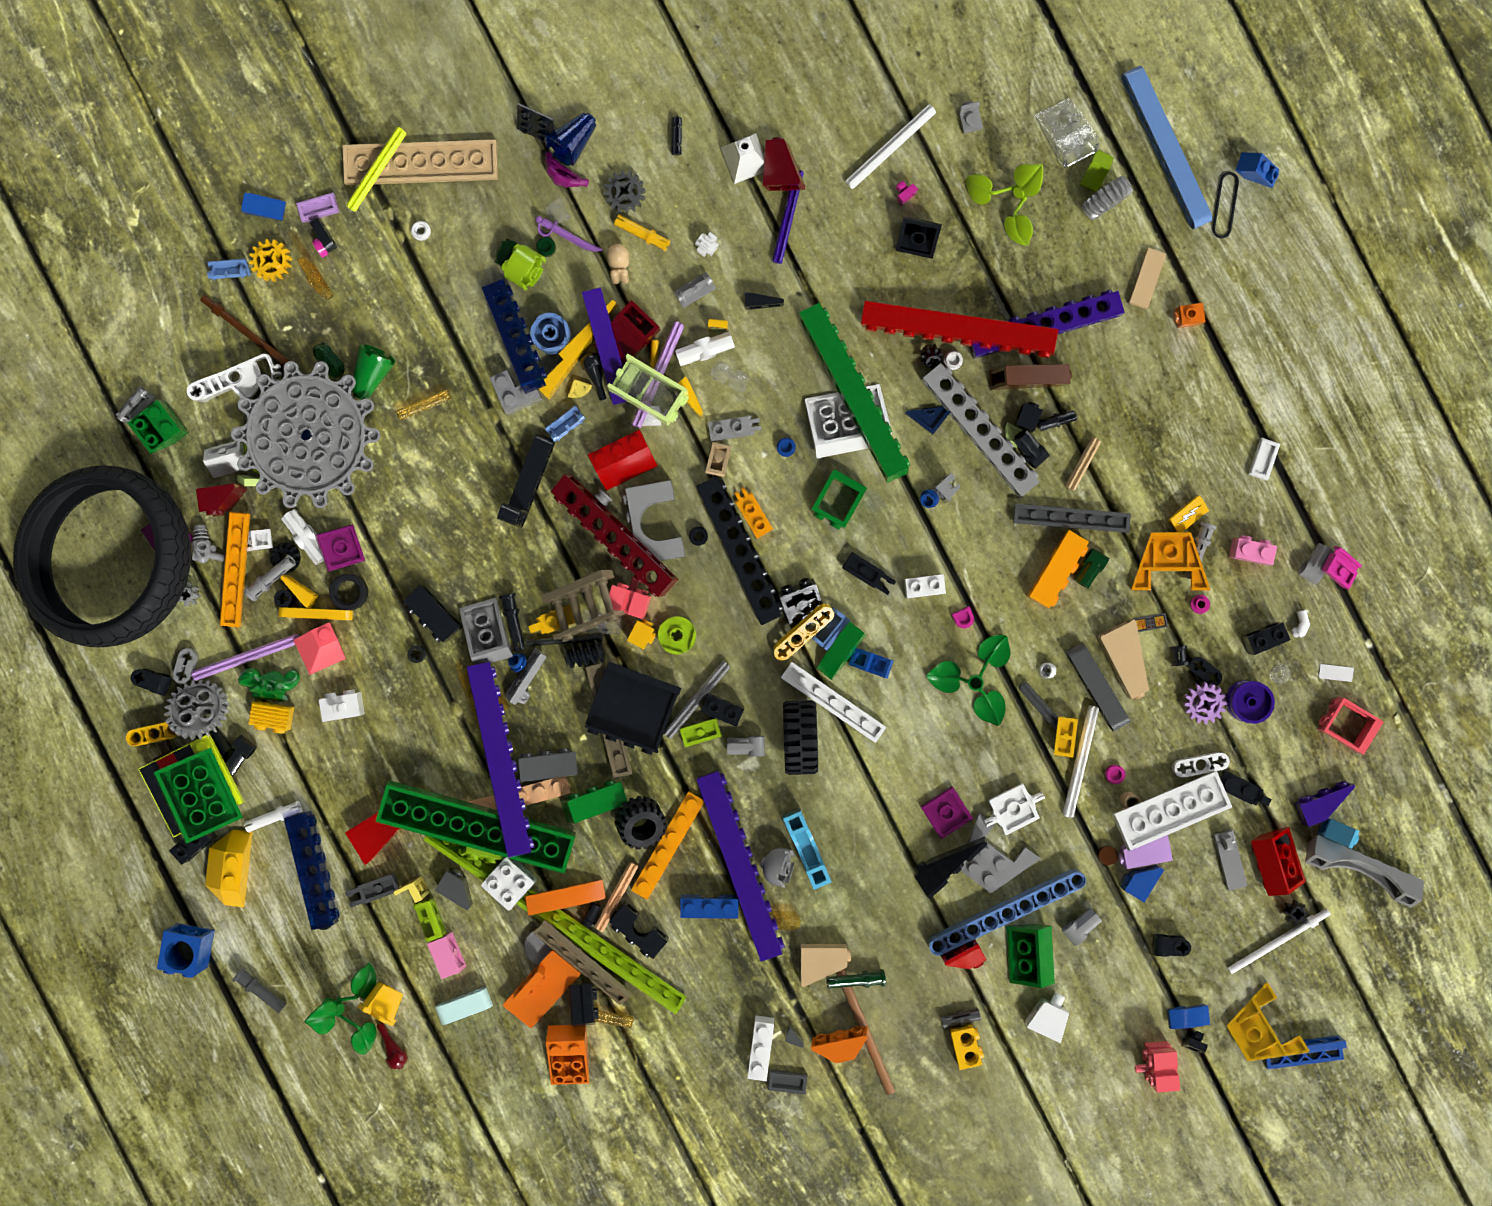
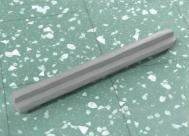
M722 661L664 731L668 738L671 739L716 686L730 669L729 664Z

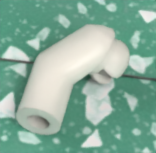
M1306 610L1297 611L1299 625L1292 629V635L1295 638L1304 637L1310 627Z

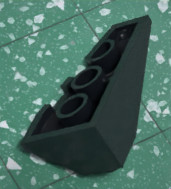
M984 836L932 857L926 862L921 861L915 867L914 877L929 899L932 898L948 883L947 880L951 874H958L964 866L963 862L965 860L967 862L971 861L988 844L987 838Z

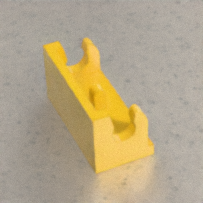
M1058 717L1054 755L1073 758L1078 718Z

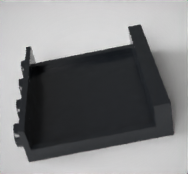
M608 661L584 727L588 728V733L597 736L598 733L605 734V739L610 741L622 740L624 741V746L633 749L635 746L641 747V752L646 754L658 753V748L676 698L682 688Z

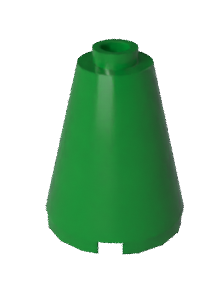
M362 344L359 345L353 376L356 384L352 389L353 395L361 400L370 398L395 365L396 359L390 355L388 358L384 354L385 351L367 344L364 346Z

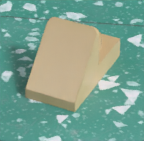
M712 443L705 473L725 477L731 446Z

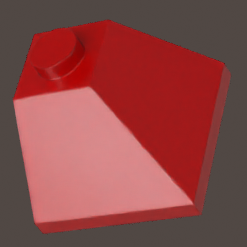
M975 939L940 955L944 964L949 967L976 969L981 967L984 961H986Z

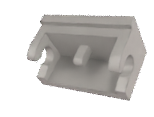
M952 473L948 474L932 489L944 503L952 500L951 497L960 488V484L953 488L949 484L955 477Z

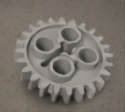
M202 679L199 680L198 684L192 680L190 686L184 683L183 689L177 687L178 693H171L174 698L167 699L170 705L164 706L167 711L164 713L167 719L166 723L172 732L175 731L177 736L182 735L184 739L189 736L191 740H194L196 735L199 739H202L204 733L209 737V731L211 730L217 732L215 727H222L223 725L220 721L227 720L224 714L229 713L227 709L229 703L226 700L228 698L222 688H219L216 683L212 685L209 680L204 684Z

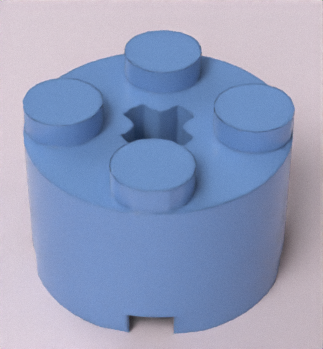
M555 313L541 314L531 326V339L543 353L556 355L571 342L572 333L569 325L561 316ZM551 330L555 333L552 338L548 336Z

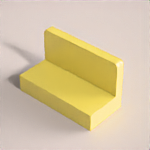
M422 875L401 885L393 892L394 895H397L408 889L415 903L430 893Z

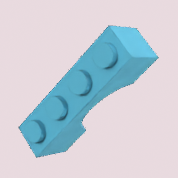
M799 808L783 815L785 825L798 850L813 889L815 890L831 883L830 875L801 809Z

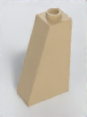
M1130 619L1096 637L1127 698L1138 700L1145 696V692L1149 691L1137 623L1134 619Z

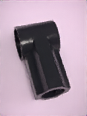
M1024 429L1014 436L1013 442L1025 455L1024 459L1032 468H1038L1050 457L1047 450L1038 444L1027 430Z
M242 734L233 742L230 752L224 759L232 775L238 771L243 762L257 748L256 744Z

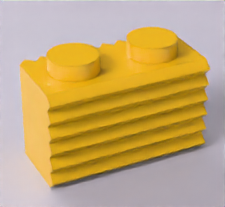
M254 701L252 702L248 724L254 725V729L257 730L272 728L275 733H285V731L291 730L294 707Z

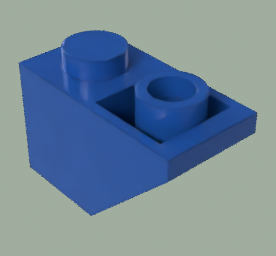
M1242 152L1235 169L1244 179L1273 188L1279 175V169L1263 153Z

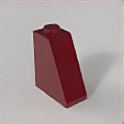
M773 137L772 140H766L763 186L768 191L805 190L806 186L790 145L781 137Z

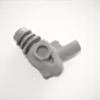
M194 526L192 560L202 564L206 563L208 559L224 562L226 555L217 553L216 547L211 545L206 533V526Z

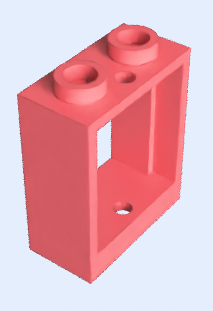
M1337 697L1329 704L1327 714L1320 719L1318 730L1354 752L1364 755L1384 721L1349 700ZM1342 706L1367 720L1354 744L1329 730Z

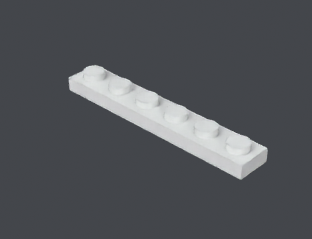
M793 662L790 663L781 676L786 682L876 743L886 729V726Z

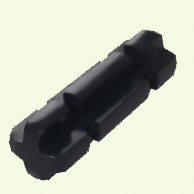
M672 117L671 154L679 156L682 154V147L680 146L682 145V118Z

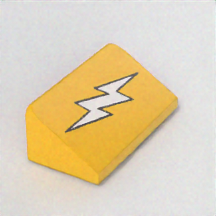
M1198 495L1168 518L1167 521L1176 532H1183L1207 513L1209 509L1202 497Z

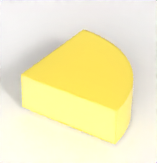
M574 379L568 397L573 399L581 398L590 392L592 385Z

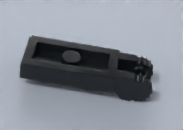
M851 552L842 567L848 573L886 595L890 591L878 584L881 577L889 584L895 585L896 583L894 579L884 574V571Z

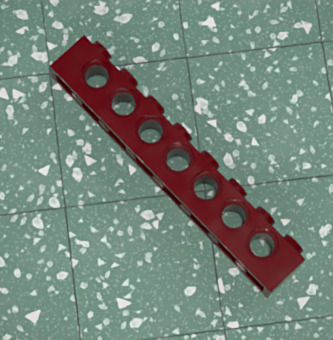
M564 474L550 491L559 504H564L568 508L567 512L571 516L577 517L581 521L580 524L584 529L590 530L594 534L593 537L596 541L604 544L612 556H617L621 560L620 564L625 569L631 570L635 574L634 578L638 582L644 583L648 587L647 590L655 597L665 596L679 580L573 475ZM572 493H574L576 496L574 502H572L571 500ZM586 505L589 508V513L587 515L584 513V508ZM599 519L602 520L601 528H599L597 525V521ZM612 532H614L616 535V539L614 542L611 540L610 537ZM625 545L629 547L628 554L624 552ZM639 558L643 561L641 568L637 564ZM653 571L657 575L655 581L651 579V573Z

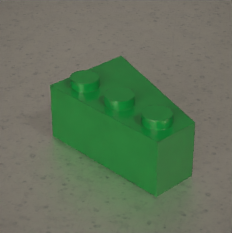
M613 779L604 782L602 787L597 788V786L586 789L584 793L571 794L567 799L560 802L567 822L575 824L621 807L623 802L628 801L622 783L615 782Z

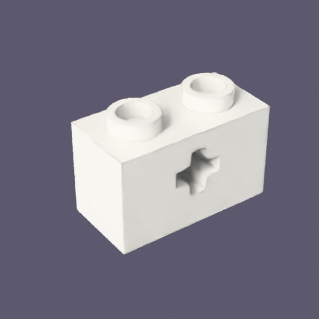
M944 574L903 579L905 598L946 594Z

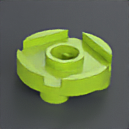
M681 616L668 618L660 625L658 630L660 645L670 654L679 655L687 652L696 641L694 625L688 619ZM680 630V634L683 637L675 641L672 632Z

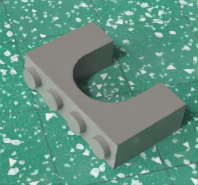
M672 481L626 488L623 499L624 504L629 506V512L626 515L628 524L632 523L633 531L630 532L660 561L685 557L681 537L654 541L644 534L641 527L642 515L648 507L658 503L675 501ZM639 558V565H642L643 561Z

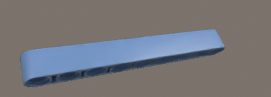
M1140 65L1121 75L1123 85L1189 226L1192 229H1196L1211 222V211L1144 68Z
M1077 869L1068 870L932 935L928 939V947L932 954L937 956L943 955L1082 889L1086 884V877ZM1080 875L1079 882L1072 883V877ZM1062 883V889L1058 892L1054 891L1055 885ZM1044 891L1045 897L1038 900L1037 894ZM1022 900H1028V905L1025 908L1019 907ZM1005 908L1011 909V913L1008 916L1002 915V911ZM988 916L994 918L991 924L984 923ZM976 925L974 932H967L968 926ZM958 933L959 938L952 941L950 940V935ZM935 941L942 942V946L939 949L932 948Z

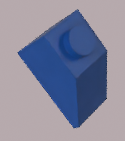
M1152 865L1132 870L1122 878L1121 888L1145 903L1164 869L1158 865Z

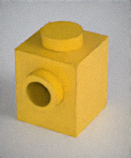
M646 619L642 621L637 620L627 641L644 650L648 643L652 644L657 635L654 633L653 623Z

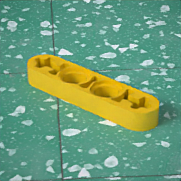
M825 603L819 605L773 646V653L776 659L781 661L788 659L824 628L834 617L831 606ZM824 610L828 612V615H822L821 612ZM808 622L816 624L812 630H807L805 626ZM798 634L801 636V640L796 643L792 642V636ZM780 648H781L782 650L785 649V653H784V654H783L782 652L779 653L778 650H779Z
M278 607V617L353 620V610Z

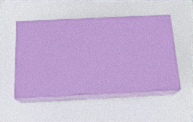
M333 192L296 203L301 222L303 223L309 222L317 216L322 218L340 212Z

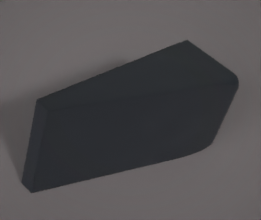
M744 292L747 310L784 306V299Z

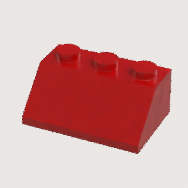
M641 430L635 431L588 454L606 491L658 466Z
M1289 827L1259 835L1251 841L1252 851L1255 853L1257 867L1261 872L1263 886L1268 896L1289 895L1306 882ZM1284 834L1288 835L1290 839L1289 846L1286 843L1275 844V841Z

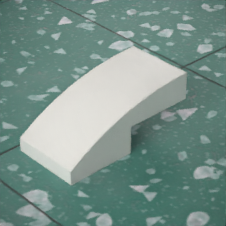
M271 529L249 532L247 551L273 548Z

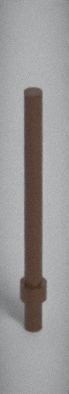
M206 295L201 297L200 301L209 307L213 314L217 317H222L283 366L289 362L287 358L226 312L222 305L213 302Z

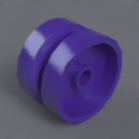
M1250 680L1235 682L1228 688L1225 694L1227 712L1241 722L1251 724L1264 722L1271 716L1274 710L1275 699L1273 693L1266 685L1260 682Z

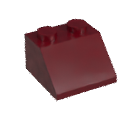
M233 483L196 489L199 512L206 513V516H224V512H229L234 508L246 492L247 486Z

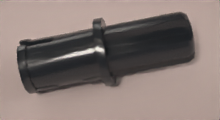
M1073 410L1058 415L1054 413L1053 416L1039 419L1038 426L1041 432L1050 428H1060V425L1076 421L1077 415Z

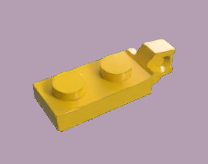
M571 605L563 607L568 626L576 623ZM556 610L536 618L538 623L528 626L530 633L541 630L542 634H548L561 629Z

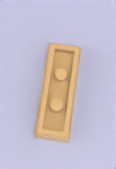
M1147 248L1128 304L1148 309L1166 253Z

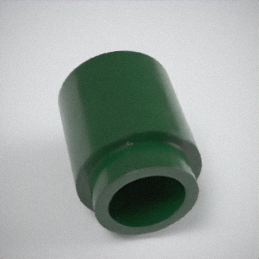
M508 238L505 241L501 240L494 256V263L502 266L506 260H509L512 250L517 243Z

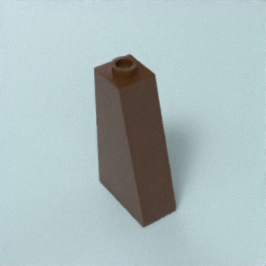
M1070 364L1006 365L989 371L990 390L1058 387L1071 384L1070 380L1072 378Z

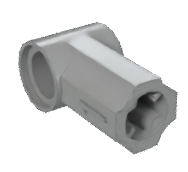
M1318 543L1309 559L1300 567L1298 575L1315 585L1318 584L1324 576V572L1321 569L1330 553L1333 554L1334 551L1330 547Z
M765 736L727 738V754L765 756Z
M1089 908L1079 918L1068 922L1062 928V932L1074 946H1077L1087 938V934L1100 924L1102 920L1092 908Z

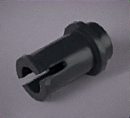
M590 902L585 915L581 917V923L589 928L595 925L594 921L602 907L595 902Z

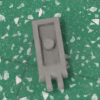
M752 416L708 422L711 442L752 436L754 431L761 430V426L753 427V424L760 423V418L752 419Z

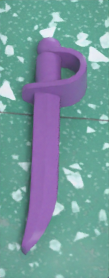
M541 216L535 218L536 222L539 223L538 232L544 237L554 232L585 250L594 252L603 250L558 226V221L552 223ZM541 225L551 231L547 233L544 232L541 229Z

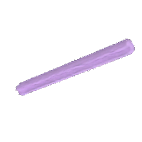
M676 321L673 323L654 370L663 375L684 328L682 323ZM653 379L640 402L650 407L660 382ZM637 408L631 424L636 428H641L647 413Z
M293 634L191 672L194 681L289 648L295 645L293 640L300 636Z

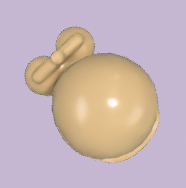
M614 244L607 251L608 264L612 269L610 271L611 281L613 284H618L619 281L626 284L629 282L628 271L626 270L629 265V253L625 246Z

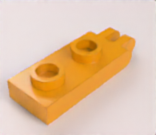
M743 487L741 491L744 496L741 497L738 491L734 492L737 497L735 503L758 539L772 531L773 528L752 492L747 493Z

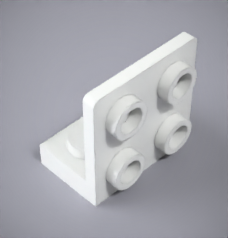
M505 858L481 886L509 911L538 878L519 861Z

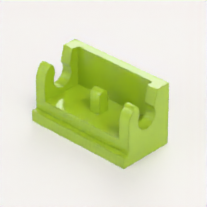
M434 897L413 905L426 942L441 938L447 933Z

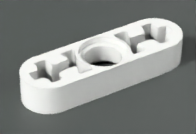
M1214 752L1176 760L1172 765V771L1179 777H1189L1224 770L1229 766L1230 761L1226 754ZM1218 756L1224 759L1220 766L1217 763L1210 764L1208 758L1210 757L1211 761L1218 760ZM1200 759H1203L1206 763L1205 768L1202 770L1196 768V762ZM1191 761L1192 769H1184L1183 773L1177 770L1181 763L1184 766H1190L1189 762Z

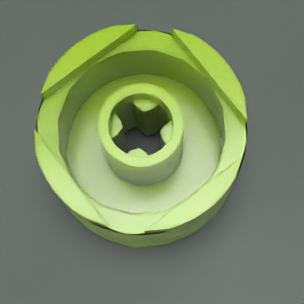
M516 244L512 250L511 257L503 263L501 269L504 271L506 279L524 290H529L527 286L533 287L542 275L544 269L541 265L542 262L546 263V258L526 245Z

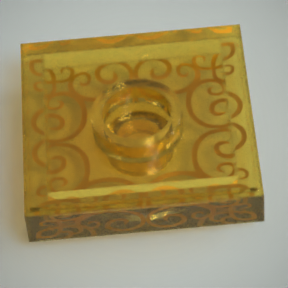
M305 257L299 258L298 262L307 275L306 279L311 287H314L316 292L326 300L331 299L333 294L316 265Z

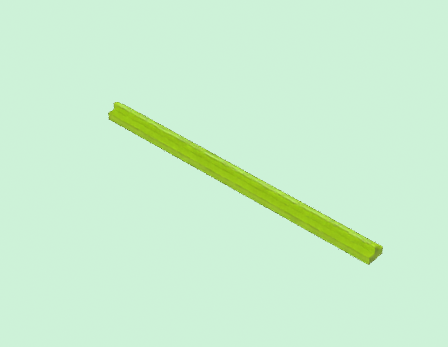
M425 836L424 838L425 842L483 882L498 867L497 865L485 863L486 860L478 858V861L467 859L466 855H462L464 847L462 845L430 836ZM529 889L516 905L527 911L525 896L536 894V892ZM562 910L532 915L541 922L545 920L552 924L557 931L566 936L574 945L675 1015L679 1012L687 998L685 995Z

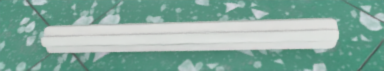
M927 105L846 180V184L851 189H854L935 115L934 107Z
M1089 705L1063 810V815L1066 817H1074L1099 708Z

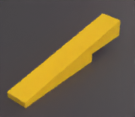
M614 300L606 306L609 318L618 307ZM591 323L558 353L563 360L536 386L549 400L594 340Z

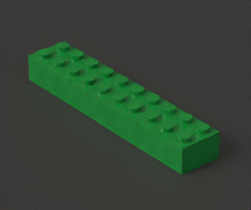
M391 780L386 784L375 822L507 858L497 810ZM528 819L530 829L526 830L528 837L532 836L534 848H531V853L511 857L510 859L565 873L576 832Z

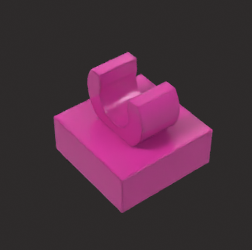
M902 180L896 185V190L900 193L897 201L902 206L917 194L918 188L914 183L907 187Z

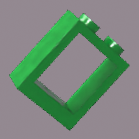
M834 469L811 509L814 512L813 516L822 521L824 518L831 521L829 525L838 530L840 528L845 529L867 487ZM833 480L859 493L843 521L818 508Z

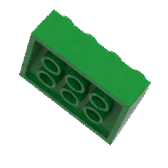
M211 747L153 772L185 844L243 818Z

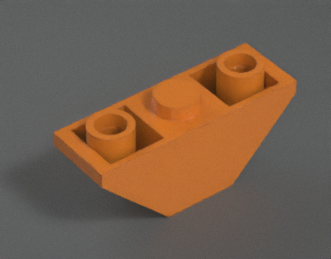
M856 1026L845 1031L837 1030L826 1035L818 1034L812 1039L811 1049L834 1063L854 1060L867 1040L868 1026Z

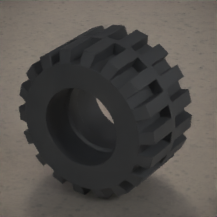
M637 796L636 799L632 797L629 799V802H623V806L617 809L618 813L615 814L614 821L625 845L628 844L632 849L635 847L637 850H640L641 847L647 849L649 845H656L655 842L662 839L661 835L665 834L664 829L667 828L665 816L658 803L646 796L644 798ZM648 819L643 825L633 827L637 821Z

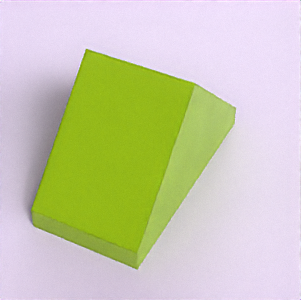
M1096 149L1079 185L1097 192L1111 168L1114 157Z

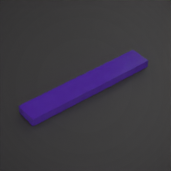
M601 287L583 291L582 295L608 385L609 383L613 384L617 377V370L619 368L622 369L623 365ZM610 392L613 405L627 402Z

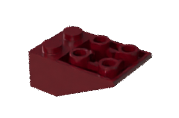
M632 300L611 322L622 365L624 366L627 362V354L635 358L661 331L660 327Z

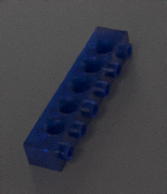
M501 279L483 286L482 290L524 393L527 394L547 386L544 380L547 378L543 367L539 368L537 363L541 361L536 350L532 351L531 345L534 343L530 333L526 334L524 331L527 328L524 318H519L517 312H520L517 301H512L511 296L514 294L510 284L506 285L504 280ZM501 301H506L504 304L499 305ZM508 317H513L512 320L505 321ZM514 334H520L518 337L512 338ZM521 350H527L524 354H518ZM527 367H533L531 371H525Z
M312 811L286 817L284 822L311 930L334 925L339 922L340 913L334 904L335 893L330 887L329 881L331 877L325 867L326 856L321 851V836L317 833L315 827L317 825L316 817L314 814L312 815ZM302 828L307 830V837L301 835ZM306 846L312 849L311 856L306 854ZM311 865H313V866L316 867V869H317V873H316V874L311 873V871H310V866H311ZM315 884L321 886V893L315 890ZM320 902L325 904L326 911H322L319 908Z

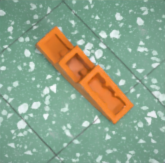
M603 879L526 895L525 899L529 916L606 899Z

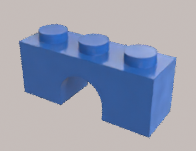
M681 895L680 918L738 919L739 899L737 895H720L713 898L701 897V895Z

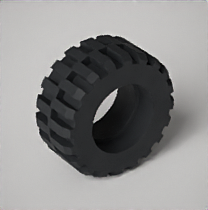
M813 700L786 701L783 703L785 773L788 775L816 774L818 772L816 702Z

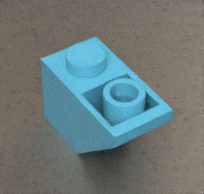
M1328 818L1321 823L1317 834L1352 849L1359 840L1358 834L1360 831Z

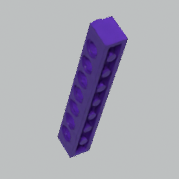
M1107 290L1100 293L1101 296L1094 298L1093 295L1082 298V301L1075 303V300L1063 304L1064 307L1057 308L1052 306L1046 308L1044 313L1038 314V311L1027 314L1026 318L1014 317L1009 319L1008 322L1042 326L1040 323L1041 319H1046L1049 322V328L1059 329L1058 334L1120 317L1125 312L1119 291L1112 292V290ZM1097 303L1104 305L1105 310L1103 312L1097 309ZM1078 308H1083L1086 311V317H1081L1078 314ZM1059 314H1065L1068 321L1062 322L1059 319ZM972 344L970 346L973 359L1000 352L999 347L991 346V349L980 348L979 344Z

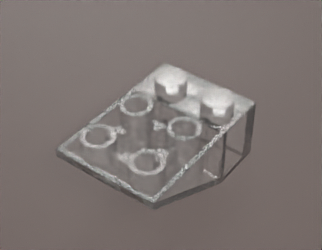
M1070 98L1035 115L1052 151L1064 168L1099 151L1098 134Z

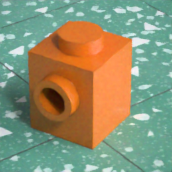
M1203 303L1177 307L1173 313L1174 323H1177V328L1197 326L1205 323Z

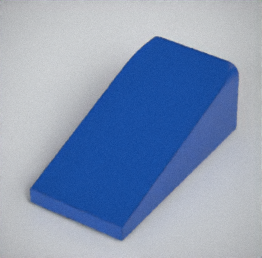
M244 193L241 211L247 215L283 221L286 202L256 194Z

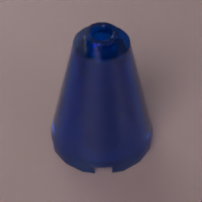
M581 113L545 137L544 142L547 148L552 147L555 151L553 155L566 166H574L596 128V119L590 113Z

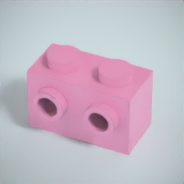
M1241 535L1240 538L1232 539L1229 558L1262 565H1273L1277 546L1271 545V541L1260 539L1259 542L1252 541V537Z

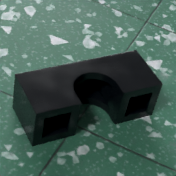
M625 901L609 921L611 923L610 927L615 932L624 934L628 943L637 945L640 948L639 951L648 958L650 956L654 959L666 945L669 937L655 925L647 933L638 932L634 927V922L640 913Z

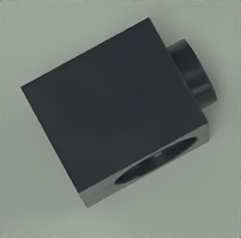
M1030 401L1028 404H1022L1014 426L1033 433L1043 409H1040L1038 404Z

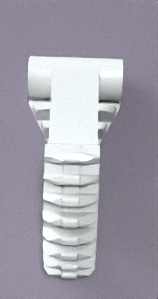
M261 354L225 371L191 383L187 387V395L192 400L203 403L230 390H234L240 398H251L259 389L257 378L261 375L257 362L267 358L271 369V379L274 381H280V379H276V376H282V373L276 372V369H280L281 366L279 364L274 365L268 354ZM234 372L240 374V379L237 382L231 380V375Z

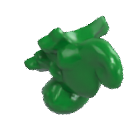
M249 668L241 672L238 683L241 686L250 687L249 691L253 692L252 697L258 700L287 702L288 698L284 695L285 691L293 689L298 684L300 674L293 669L288 671L285 676L277 671H270L261 675L257 669Z

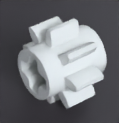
M711 232L708 235L702 233L695 243L698 247L697 252L703 257L706 254L712 256L719 246L716 242L717 237Z

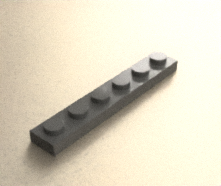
M1014 504L1013 523L1129 533L1131 514Z

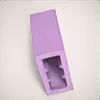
M1168 835L1131 851L1127 850L1125 844L1119 847L1118 860L1120 865L1123 864L1126 869L1173 861Z

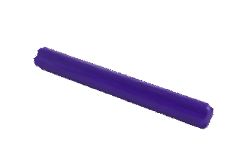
M799 170L803 178L804 172ZM792 190L788 193L772 262L782 264L800 190Z

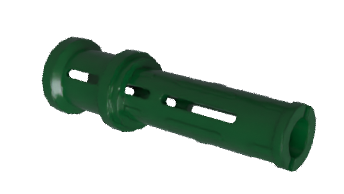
M883 969L876 972H868L866 970L862 974L827 976L826 984H829L827 985L828 989L853 986L869 988L874 985L885 987L886 976Z

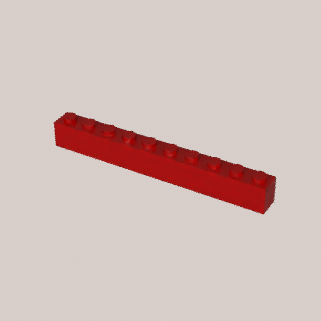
M865 301L861 319L862 327L870 332H876L878 329L884 330L885 334L895 335V332H898L910 338L918 335L922 336V339L925 340L938 338L944 343L958 341L964 346L979 344V347L984 349H991V346L999 347V350L1004 352H1010L1011 349L1019 350L1018 353L1030 355V352L1038 353L1039 357L1050 358V355H1055L1059 329L870 301Z

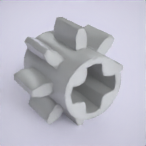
M187 583L178 601L184 602L185 607L190 606V602L193 605L198 604L196 600L198 597H202L198 593L199 587L192 588V583Z

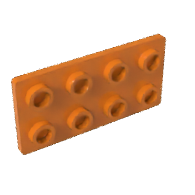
M552 949L504 1001L503 1007L529 1028H533L581 973Z

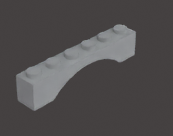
M1319 835L1307 844L1305 863L1322 870L1341 867L1361 872L1385 889L1394 901L1410 908L1423 899L1424 880L1414 875L1407 874L1396 867L1386 865L1377 859H1372Z

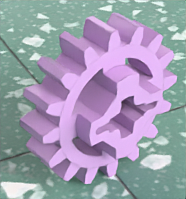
M1203 682L1201 687L1196 683V689L1189 688L1191 693L1190 695H1184L1188 701H1183V704L1188 706L1184 710L1186 713H1190L1189 717L1191 719L1195 718L1197 723L1203 720V723L1207 724L1208 720L1214 723L1216 716L1220 719L1222 718L1219 713L1226 712L1223 705H1227V702L1222 700L1226 695L1220 693L1222 690L1219 687L1215 688L1213 683L1208 686L1206 682ZM1204 691H1209V692H1212V693H1214V694L1208 695V694H1205ZM1204 700H1207L1206 706H1203ZM1202 711L1205 712L1206 715L1198 714L1196 712Z

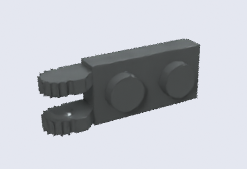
M395 872L360 884L346 891L345 894L346 896H351L357 892L360 893V899H355L349 903L350 907L391 895L400 885Z

